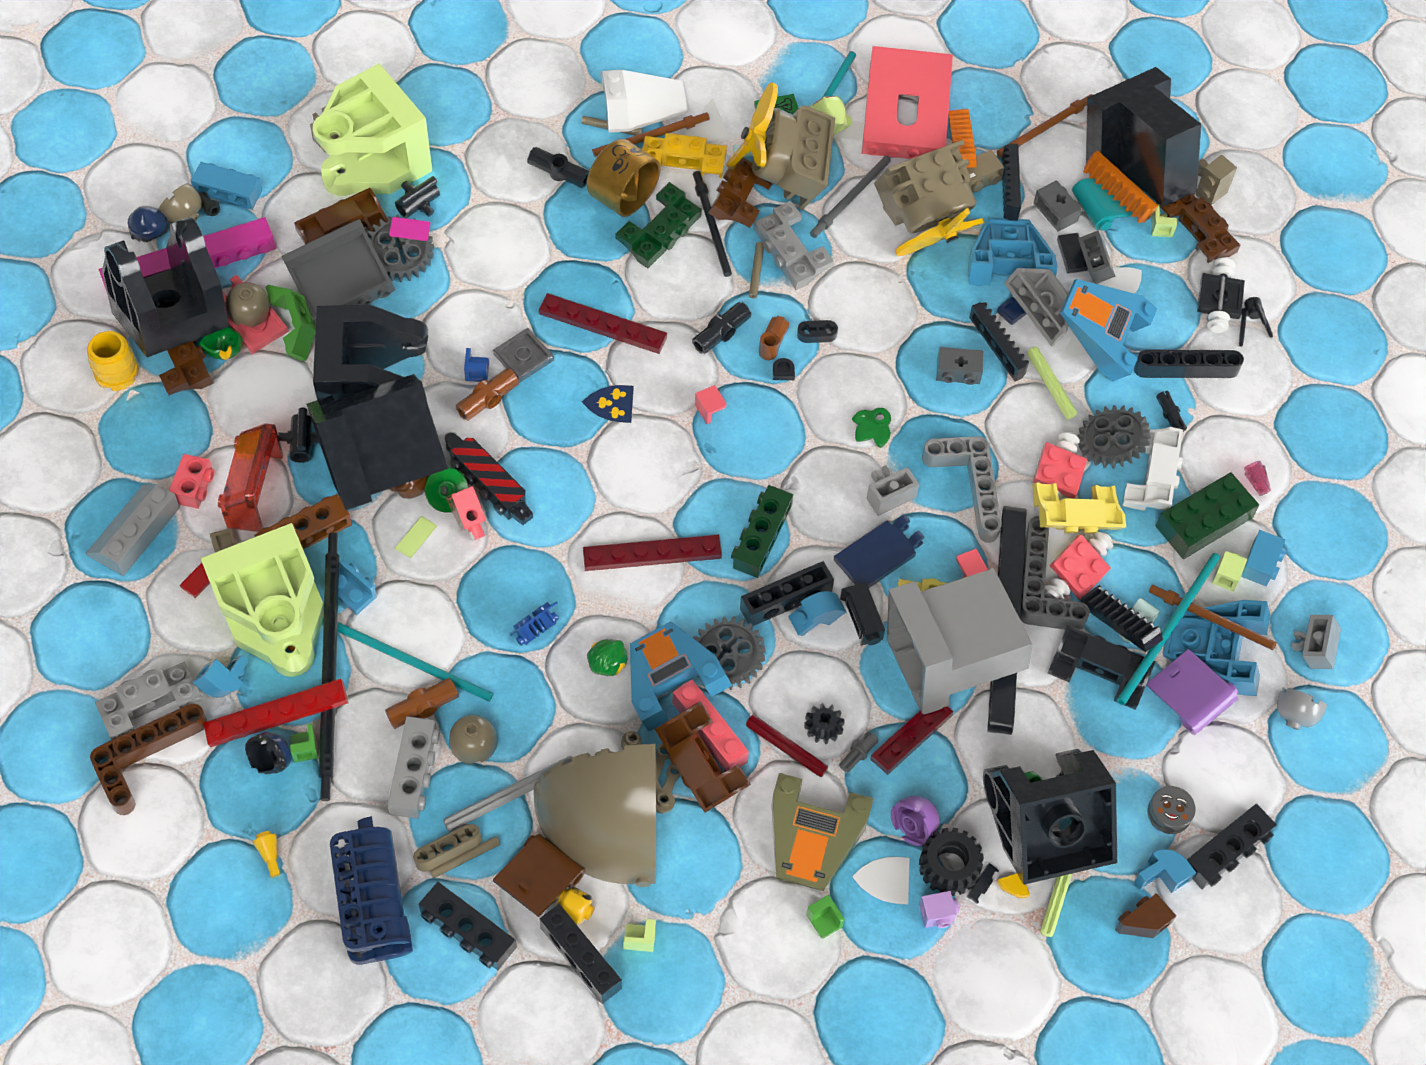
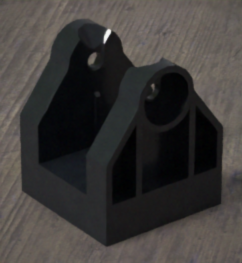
M192 217L170 224V236L166 249L171 269L155 275L143 277L135 253L128 252L124 240L104 248L105 258L102 274L111 312L147 358L229 327L220 280L206 248L201 230Z
M373 305L317 306L313 385L317 400L331 395L336 400L403 378L401 375L384 369L409 357H416L425 353L429 330L427 325L420 320L405 318Z
M1072 749L1056 753L1055 756L1061 767V772L1054 778L1030 783L1020 766L1009 768L1007 765L984 769L983 785L985 795L994 817L1003 850L1023 885L1118 863L1116 782L1094 750L1081 752L1079 749ZM1066 817L1071 818L1072 823L1067 828L1060 831H1052V828L1058 821Z

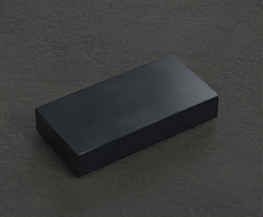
M1078 233L1058 235L1057 237L1067 274L1088 271L1078 238L1080 237Z

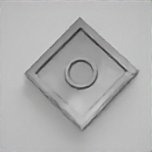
M526 328L493 349L494 356L505 368L511 369L515 373L519 383L554 361L552 353L529 328Z

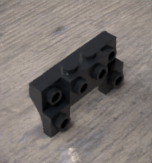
M1067 625L1048 674L1070 682L1077 667L1120 685L1114 701L1117 702V698L1144 659V656L1129 651L1122 645L1107 642L1100 636H1093ZM1153 661L1125 706L1136 710L1156 661Z

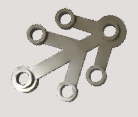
M634 731L626 732L621 740L623 750L624 746L641 744L640 735ZM628 738H633V739H635L636 741H635V742H631V741H629ZM660 744L656 750V812L664 814L670 812L675 805V798L671 792L681 773L673 764L669 765L666 772L668 778L663 789L661 788L658 778L665 760L669 758V753L664 744ZM660 750H665L667 754H662ZM670 770H676L678 774H672ZM659 798H663L667 802L663 803L659 800Z

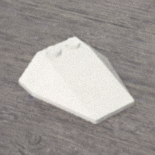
M627 70L600 71L601 85L605 91L609 133L632 131L688 113L683 81Z

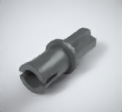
M866 732L856 745L853 744L850 747V753L839 763V767L845 773H849L860 760L867 758L866 754L878 743V738L873 733Z

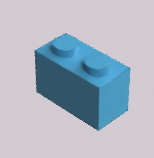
M1259 530L1252 544L1241 577L1267 587L1270 579L1275 580L1280 568L1276 567L1278 561L1282 562L1286 553V549L1283 548L1285 539Z

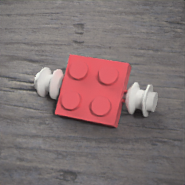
M1064 432L1058 435L1059 441L1056 445L1046 442L1043 446L1033 483H1057L1059 500L1063 499V495L1072 499L1077 496L1087 462L1086 458L1075 454L1077 452L1076 446L1080 442L1079 438L1072 432Z
M1096 532L1094 539H1089L1088 541L1082 534L1076 536L1049 565L1061 579L1053 578L1051 580L1052 585L1045 586L1047 598L1064 600L1063 596H1068L1070 590L1078 599L1086 595L1111 569L1102 558L1107 555V550L1113 548L1111 537L1101 532Z

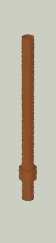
M1092 94L1081 100L1074 101L1067 109L1009 144H1018L1020 147L1072 114L1080 113L1087 106V97L1092 96ZM1004 147L997 150V155L1000 158L1002 157Z
M706 112L696 116L690 115L684 117L681 121L626 138L625 140L637 144L643 142L645 136L659 137L683 128L690 129L695 127L696 124L710 120L709 114ZM607 145L592 149L593 156L597 157Z
M1151 585L1149 593L1164 599V603L1171 606H1178L1183 599L1179 597L1178 593L1171 590L1166 591L1155 585ZM1191 603L1187 611L1270 650H1274L1276 647V641L1194 603Z

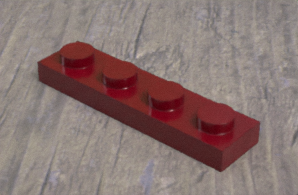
M946 706L943 709L924 715L920 710L871 755L870 760L887 775L890 774L953 716L954 711Z

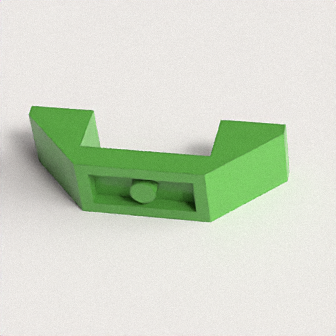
M267 285L265 288L270 303L284 310L288 309L292 318V325L295 328L283 337L285 351L290 357L304 362L307 359L316 332L305 296L290 289Z

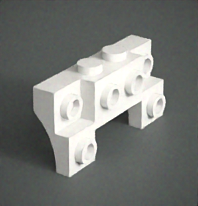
M1173 427L1150 429V445L1145 446V453L1149 454L1144 485L1127 483L1123 500L1124 507L1145 511L1146 507L1164 511L1171 507L1174 489L1178 488L1180 476H1176L1177 470L1180 471L1183 460L1182 457H1179L1183 430Z

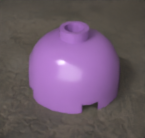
M913 795L897 802L891 809V820L895 830L899 828L905 834V836L901 837L912 845H923L929 836L932 838L933 833L939 828L940 817L935 805L922 796Z

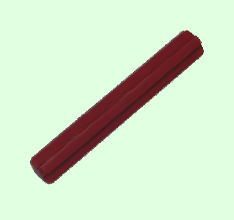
M751 715L748 718L746 726L817 776L823 777L828 770L827 764L756 715Z

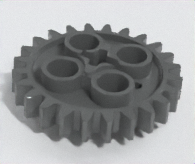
M388 216L387 223L380 220V227L373 225L374 232L368 231V237L387 274L391 276L392 282L395 280V277H399L400 282L403 281V277H407L411 281L412 274L418 278L419 270L424 273L426 272L425 265L430 266V259L434 257L432 252L434 244H431L433 242L432 236H428V241L397 237L400 249L403 250V258L406 262L404 265L401 261L399 249L396 247L395 238L389 235L391 217ZM389 240L390 243L382 244L381 241ZM410 253L418 254L416 257L408 256ZM393 258L396 259L397 262L389 263L388 260Z
M1113 405L1112 410L1105 406L1104 412L1101 413L1099 410H1096V416L1089 414V421H1083L1084 427L1079 428L1080 434L1077 435L1080 440L1078 445L1083 457L1087 456L1088 462L1094 460L1095 466L1102 462L1103 468L1111 464L1112 468L1115 469L1116 463H1119L1122 467H1124L1125 461L1132 464V458L1140 459L1139 452L1145 453V446L1150 445L1149 423H1147L1145 416L1141 417L1140 411L1134 413L1133 407L1126 411L1125 405L1120 410H1117L1116 405Z
M724 616L722 623H719L715 618L713 626L705 623L706 631L698 629L700 637L693 636V639L710 652L716 653L715 656L723 669L726 666L734 667L730 671H725L732 684L729 687L730 690H732L735 683L739 688H742L741 681L743 680L749 684L750 675L757 678L755 669H763L760 662L765 661L763 653L766 652V649L763 646V637H759L758 629L753 631L752 623L745 627L744 619L736 623L735 617H732L731 621L727 622ZM724 636H731L729 640H721ZM742 649L749 650V652L746 654L739 653V651Z

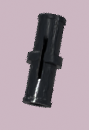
M1163 391L1159 393L1156 398L1163 409L1164 418L1168 420L1171 427L1182 429L1183 432L1186 431L1187 426L1179 413V407L1173 402L1170 392L1165 391L1164 393Z

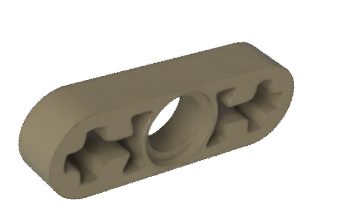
M467 824L417 849L413 854L417 869L420 871H430L477 847L482 842L480 830L477 825ZM446 845H454L453 848H451L448 851L442 850V848Z

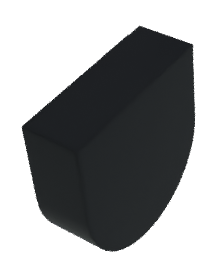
M787 358L777 359L772 369L773 380H795L793 362Z

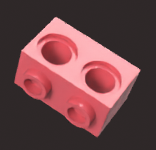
M183 454L169 489L170 492L176 495L179 505L199 509L201 501L206 499L208 483L212 482L215 473L210 459Z

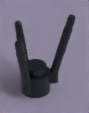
M1259 297L1248 298L1244 302L1245 308H1242L1240 347L1243 346L1247 316L1250 319L1260 318L1269 337H1273L1261 299Z

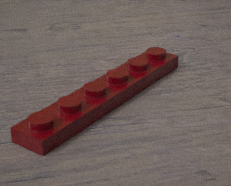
M549 293L546 294L539 308L540 315L660 354L667 339V332Z
M719 535L587 546L583 547L585 571L722 559Z

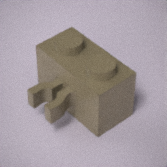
M1220 155L1210 164L1201 158L1198 166V176L1201 179L1196 194L1200 198L1203 197L1207 203L1214 204L1228 193L1237 166L1223 155Z

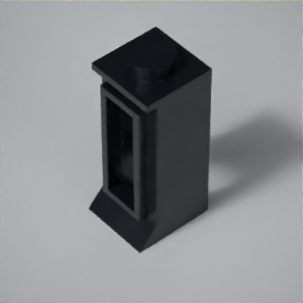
M864 582L842 588L840 600L846 602L845 604L857 635L861 639L860 645L878 644L883 640L885 628L867 583Z

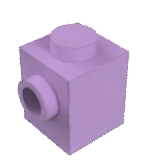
M951 891L921 897L919 907L925 928L933 926L945 928L954 922L957 913H959V906L956 898H952Z

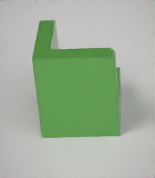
M312 723L307 724L308 732L292 734L290 736V750L294 763L318 759Z
M829 895L807 908L806 916L822 939L843 928L845 919Z

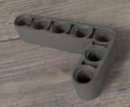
M1039 516L1032 517L1025 534L1020 619L1028 625L1066 630L1068 625L1082 630L1090 614L1087 605L1081 602L1044 597L1049 528L1040 527ZM1032 548L1038 549L1039 552L1032 550ZM1030 568L1037 569L1038 572L1032 571ZM1029 588H1033L1037 592H1032L1029 590ZM1027 609H1033L1035 612H1029ZM1050 612H1056L1058 615H1052ZM1073 615H1079L1081 619L1075 618Z

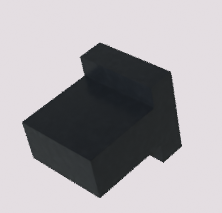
M1154 67L1087 97L1086 164L1092 154L1099 151L1133 183L1164 207L1197 191L1201 123L1170 99L1171 78L1157 67Z
M415 374L336 400L331 395L306 404L334 487L345 510L372 502V494L449 469L422 384Z

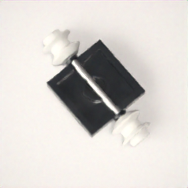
M1228 257L1217 259L1214 262L1213 274L1202 273L1200 280L1197 312L1209 314L1207 327L1214 333H1222L1228 330L1230 318L1240 319L1242 314L1245 280L1231 278L1235 274L1234 268L1236 264Z

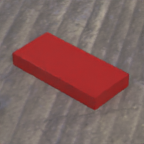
M203 563L180 584V588L194 598L210 584Z

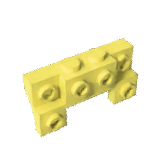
M1057 483L1032 484L1034 507H1039L1040 527L1064 530V533L1067 534L1077 533L1078 530L1084 531V534H1095L1099 529L1120 530L1126 528L1125 513L1118 503L1115 486H1092V499L1065 498L1059 500Z

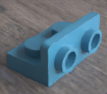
M342 559L339 562L338 599L355 615H358L377 598L376 585L370 578L361 576L359 574L360 571L354 564H348Z

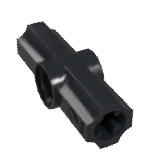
M533 147L530 151L527 163L550 173L553 180H565L580 188L587 185L589 171L569 162L564 154L558 153L553 155L538 147Z
M738 302L723 315H715L708 323L707 328L692 339L695 349L700 354H706L721 341L727 342L735 334L736 329L751 318L748 306L743 302Z

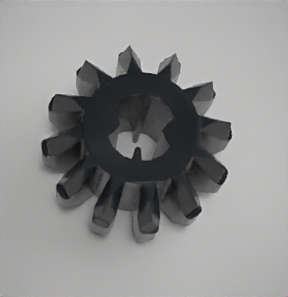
M824 703L820 704V709L813 706L811 713H806L805 719L807 721L804 722V728L808 730V737L815 736L816 743L823 739L826 745L829 742V738L835 742L838 735L843 733L844 729L842 726H844L845 720L840 718V710L833 711V704L829 708H825Z

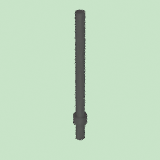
M884 156L828 214H824L818 220V224L810 231V235L816 238L824 229H828L833 224V220L891 162V159L888 156Z

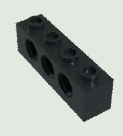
M819 562L741 596L740 611L747 623H752L755 626L801 606V601L813 594L823 591L832 592L834 578L825 562Z
M1256 803L1187 859L1196 872L1192 880L1202 890L1208 885L1211 887L1215 886L1223 878L1221 876L1222 873L1226 870L1230 873L1240 864L1238 862L1239 859L1243 856L1246 859L1249 858L1257 850L1255 846L1260 842L1264 845L1274 836L1272 832L1277 824ZM1244 831L1250 832L1253 837L1246 836ZM1226 845L1233 846L1236 852L1230 851ZM1209 859L1216 860L1219 866L1212 865Z
M437 882L418 904L421 912L420 916L427 923L432 924L434 922L437 924L443 935L449 939L454 937L460 942L459 946L469 954L474 952L479 956V961L487 968L494 967L496 970H499L517 948L515 938L440 882ZM446 909L453 911L449 917H443L440 914ZM464 924H470L473 926L472 929L467 932H463L460 930V927ZM485 938L492 940L489 946H481L479 943Z
M560 904L539 918L540 929L601 1004L605 1003L622 989V979Z

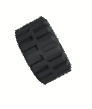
M943 828L941 834L937 830L933 833L932 838L929 836L926 840L919 859V865H921L919 871L920 875H924L923 881L925 884L930 883V889L933 891L937 888L940 890L939 893L951 891V895L955 896V893L958 891L959 895L965 893L966 888L970 890L974 883L977 882L983 867L984 854L980 853L982 850L981 845L975 844L977 839L974 836L969 838L967 831L963 830L960 833L958 828H953L952 831H949L948 828ZM943 853L956 854L962 859L965 867L958 871L947 870L939 863L937 857Z

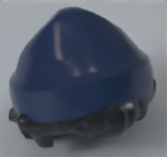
M140 206L128 218L127 224L132 240L150 242L168 232L166 217L158 208Z
M264 732L251 737L245 744L251 768H256L260 774L282 772L291 763L292 756L287 741L277 734Z

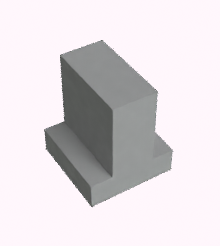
M994 568L922 592L916 581L889 589L887 642L922 714L925 715L943 709V707H949V696L951 694L1029 669L1032 642Z

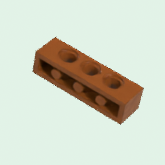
M335 494L323 498L319 503L311 507L303 508L299 513L291 517L281 519L270 527L261 529L254 536L257 537L292 523L304 550L328 538L329 533H337L351 526L352 522L349 512L345 510L339 496Z

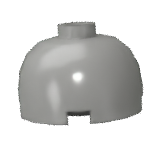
M1282 687L1278 697L1277 708L1280 716L1287 721L1286 725L1299 730L1300 727L1309 728L1319 723L1325 714L1327 704L1321 700L1317 704L1312 699L1313 696L1292 688L1286 690Z

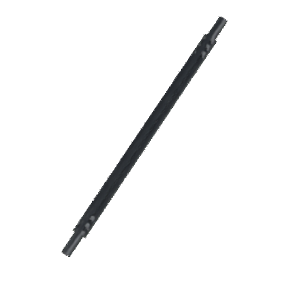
M337 533L328 534V553L325 555L322 684L336 680L340 555L337 554ZM335 708L321 712L319 753L321 801H330L331 778H333Z

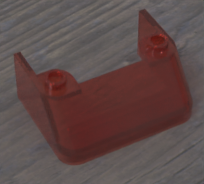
M268 423L242 431L239 436L235 437V452L223 494H220L218 498V508H221L227 528L259 532L264 528L257 506L270 458L283 459V451L275 424Z

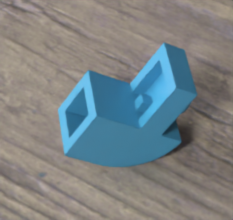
M823 591L802 600V606L788 617L797 634L804 636L820 623L831 625L844 615L846 610L836 593Z
M242 654L230 661L228 666L225 667L215 659L202 668L192 683L208 696L215 698L225 697L244 685L240 678L245 674L246 669L244 667L249 660Z
M1164 849L1152 853L1148 863L1137 871L1139 874L1134 882L1139 889H1142L1160 877L1169 891L1173 893L1189 883L1196 872L1181 854Z

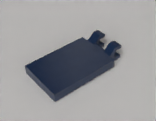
M904 514L894 524L891 525L887 520L836 554L834 561L855 585L866 582L868 588H870L916 556L914 549L924 543L922 540L925 537L920 531L915 532L909 539L904 535L903 532L909 528L908 523L910 522Z

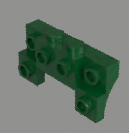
M669 182L656 194V200L663 204L665 208L643 229L628 221L615 234V239L621 242L640 264L649 268L667 250H671L680 237H684L687 234L689 228L701 217L702 209L686 199L684 191Z

